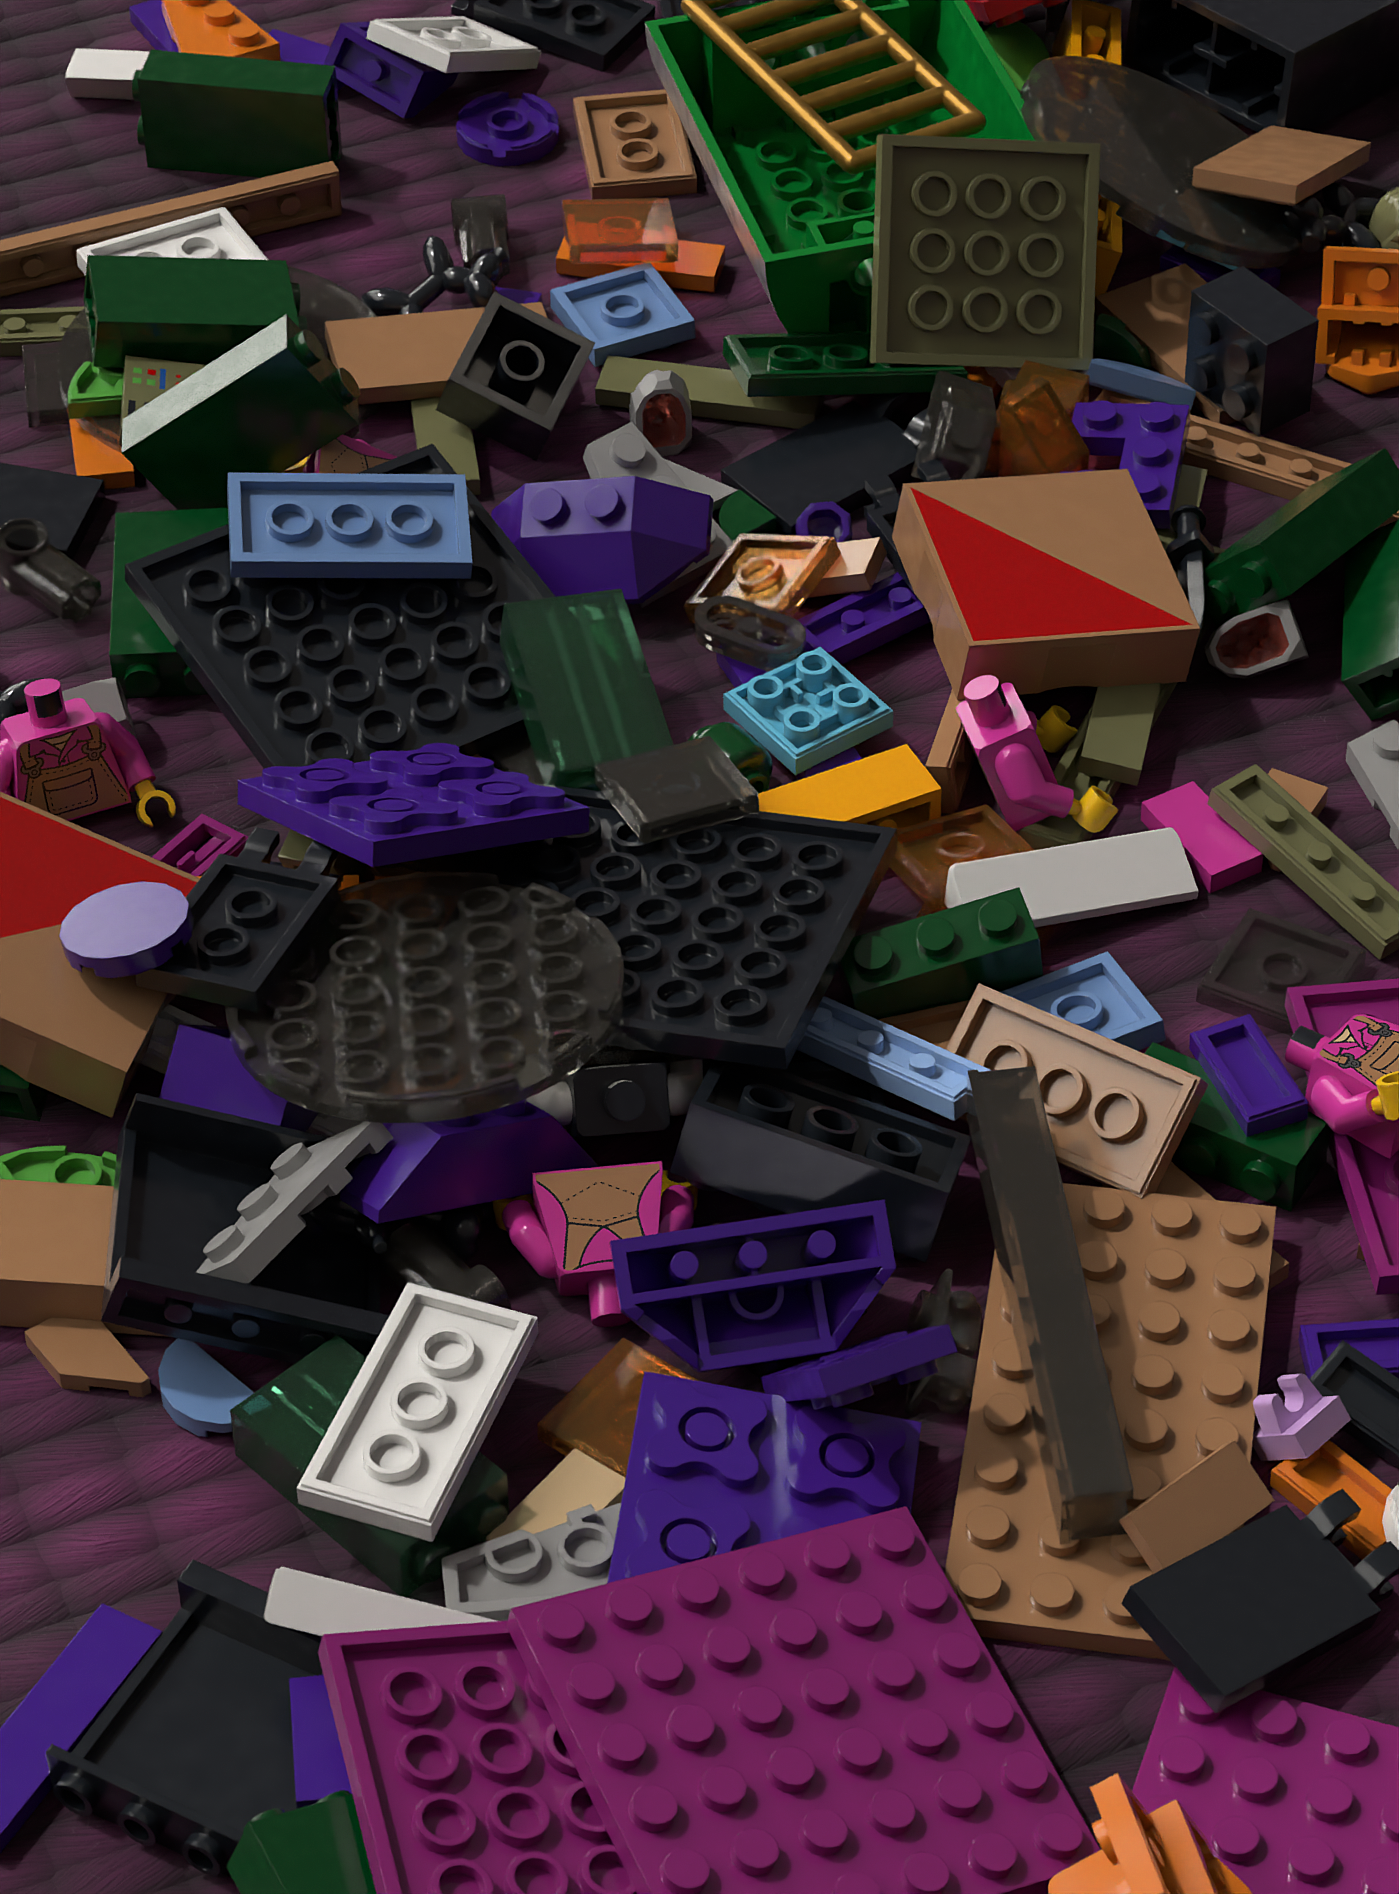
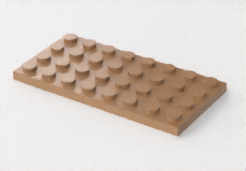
M1006 1177L945 1568V1576L980 1637L1169 1660L1121 1604L1131 1585L1154 1573L1118 1520L1223 1444L1235 1440L1250 1463L1255 1422L1253 1401L1257 1397L1276 1207L1148 1192L1141 1199L1129 1190ZM1243 1523L1241 1526H1239L1237 1529H1235L1234 1531H1236V1530H1238V1529L1244 1527V1523Z

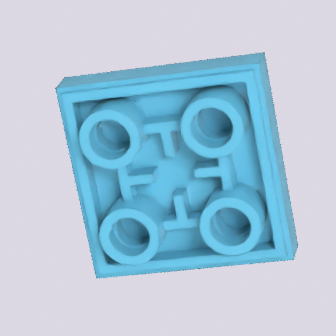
M822 647L805 652L798 658L763 675L756 676L749 682L723 694V710L795 775L893 727V710Z

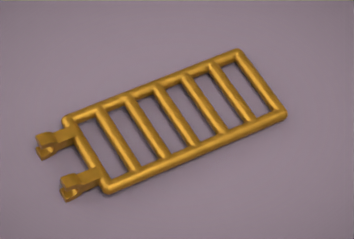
M739 0L681 1L682 11L846 173L852 175L876 168L877 144L855 151L846 140L945 108L954 118L904 135L964 138L979 133L985 128V116L862 0H775L719 18L711 9ZM835 4L843 12L747 44L738 36L739 34ZM860 29L870 37L869 39L775 70L771 69L764 62L765 60ZM887 55L897 63V65L803 96H799L791 88ZM915 81L926 90L831 123H827L819 115V113Z

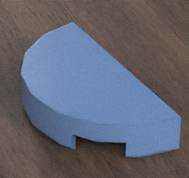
M1100 358L1091 359L1085 378L1087 384L1150 402L1189 405L1190 410L1197 392L1190 386L1160 373L1135 365Z
M177 1338L166 1349L158 1369L163 1407L177 1425L202 1437H208L207 1431L219 1433L240 1431L241 1437H246L274 1425L273 1408L196 1343Z

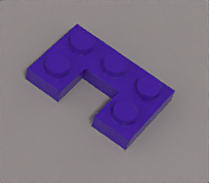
M1103 400L1091 403L1076 402L1068 436L1070 455L1122 456L1119 469H1128L1154 528L1170 529L1190 427L1189 405H1174L1164 402H1152L1149 404L1111 403ZM1081 470V471H1077V472H1086V471H1092V470Z
M946 1324L927 1327L907 1334L906 1331L885 1334L762 1376L760 1379L766 1394L782 1396L785 1402L797 1400L810 1401L813 1410L830 1405L839 1407L874 1395L872 1386L897 1378L898 1385L938 1373L939 1368L936 1359L958 1351L950 1326Z

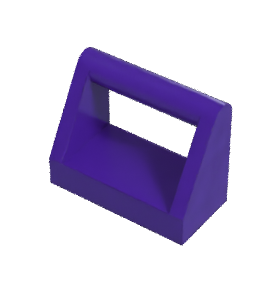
M370 21L340 23L323 65L335 66L336 79L402 118H413L450 88L458 76V73H444L366 39Z

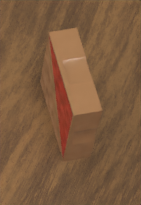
M1128 469L903 484L892 539L914 594L922 602L933 626V641L957 700L966 699L964 696L965 686L971 680L983 675L995 676L999 680L1000 685L1012 683L1018 695L1036 694L1070 686L1113 687L1186 682L1201 628Z
M0 792V1064L18 1074L27 1082L113 1118L147 1052L158 1016L176 995L139 987L136 985L135 975L104 978L96 976L93 968L83 966L82 972L72 968L64 954L59 937L62 921L74 906L91 895L116 885L141 881L165 883L180 890L186 898L200 878Z

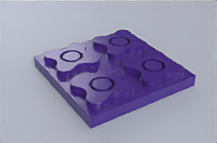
M448 743L426 744L419 749L410 751H377L370 754V761L357 763L347 759L330 758L319 760L315 764L308 766L268 767L262 770V777L238 780V805L371 867L589 832L590 807L566 798L564 790L529 782V776L526 774L501 771L494 768L492 760L463 755L459 752L458 746Z
M644 1371L607 1583L905 1506L911 1514L922 1422L848 1408L833 1407L831 1405L813 1410L810 1401L797 1400L785 1402L782 1396Z

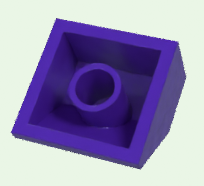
M179 1024L159 1098L307 1132L343 1078L347 1062L234 1027Z

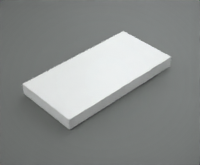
M408 1282L297 1486L298 1504L433 1542L538 1335V1317Z

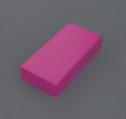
M1194 781L1143 801L1141 821L1150 831L1169 827L1174 828L1180 837L1193 876L1209 893L1262 872L1263 854L1207 804L1209 797Z

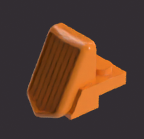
M1327 246L1324 248L1321 305L1317 311L1319 324L1315 363L1325 364V370L1330 378L1366 395L1399 386V249Z
M1118 1773L1090 1787L1102 1817L1092 1823L1093 1831L1102 1850L1057 1873L1052 1877L1048 1885L1049 1894H1253L1225 1864L1214 1856L1207 1838L1177 1799L1148 1813Z

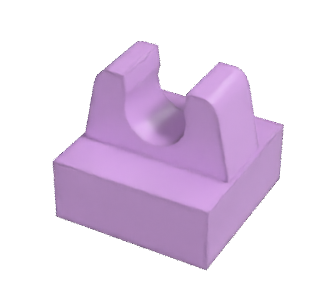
M1305 1374L1282 1375L1277 1381L1284 1392L1285 1405L1278 1394L1259 1395L1253 1401V1407L1260 1428L1253 1433L1252 1445L1261 1461L1306 1459L1345 1426L1351 1418L1339 1396L1323 1397Z

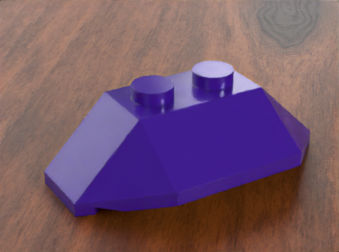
M638 476L525 483L492 510L491 517L564 608L640 604L675 580L693 562L697 564L710 554L714 499L707 494Z
M495 1089L487 1092L486 1098L464 1102L455 1099H440L433 1101L430 1108L403 1112L380 1120L393 1138L378 1153L366 1154L348 1164L347 1171L353 1179L340 1191V1200L379 1224L531 1194L532 1173L599 1166L551 1114L528 1102L526 1095L510 1089Z
M885 1199L612 1240L609 1243L620 1312L697 1373L835 1352L896 1269Z

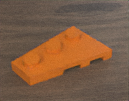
M162 0L163 16L172 41L177 45L178 52L281 61L280 43L229 1Z

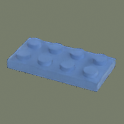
M228 473L227 495L231 577L471 579L473 562L465 474Z

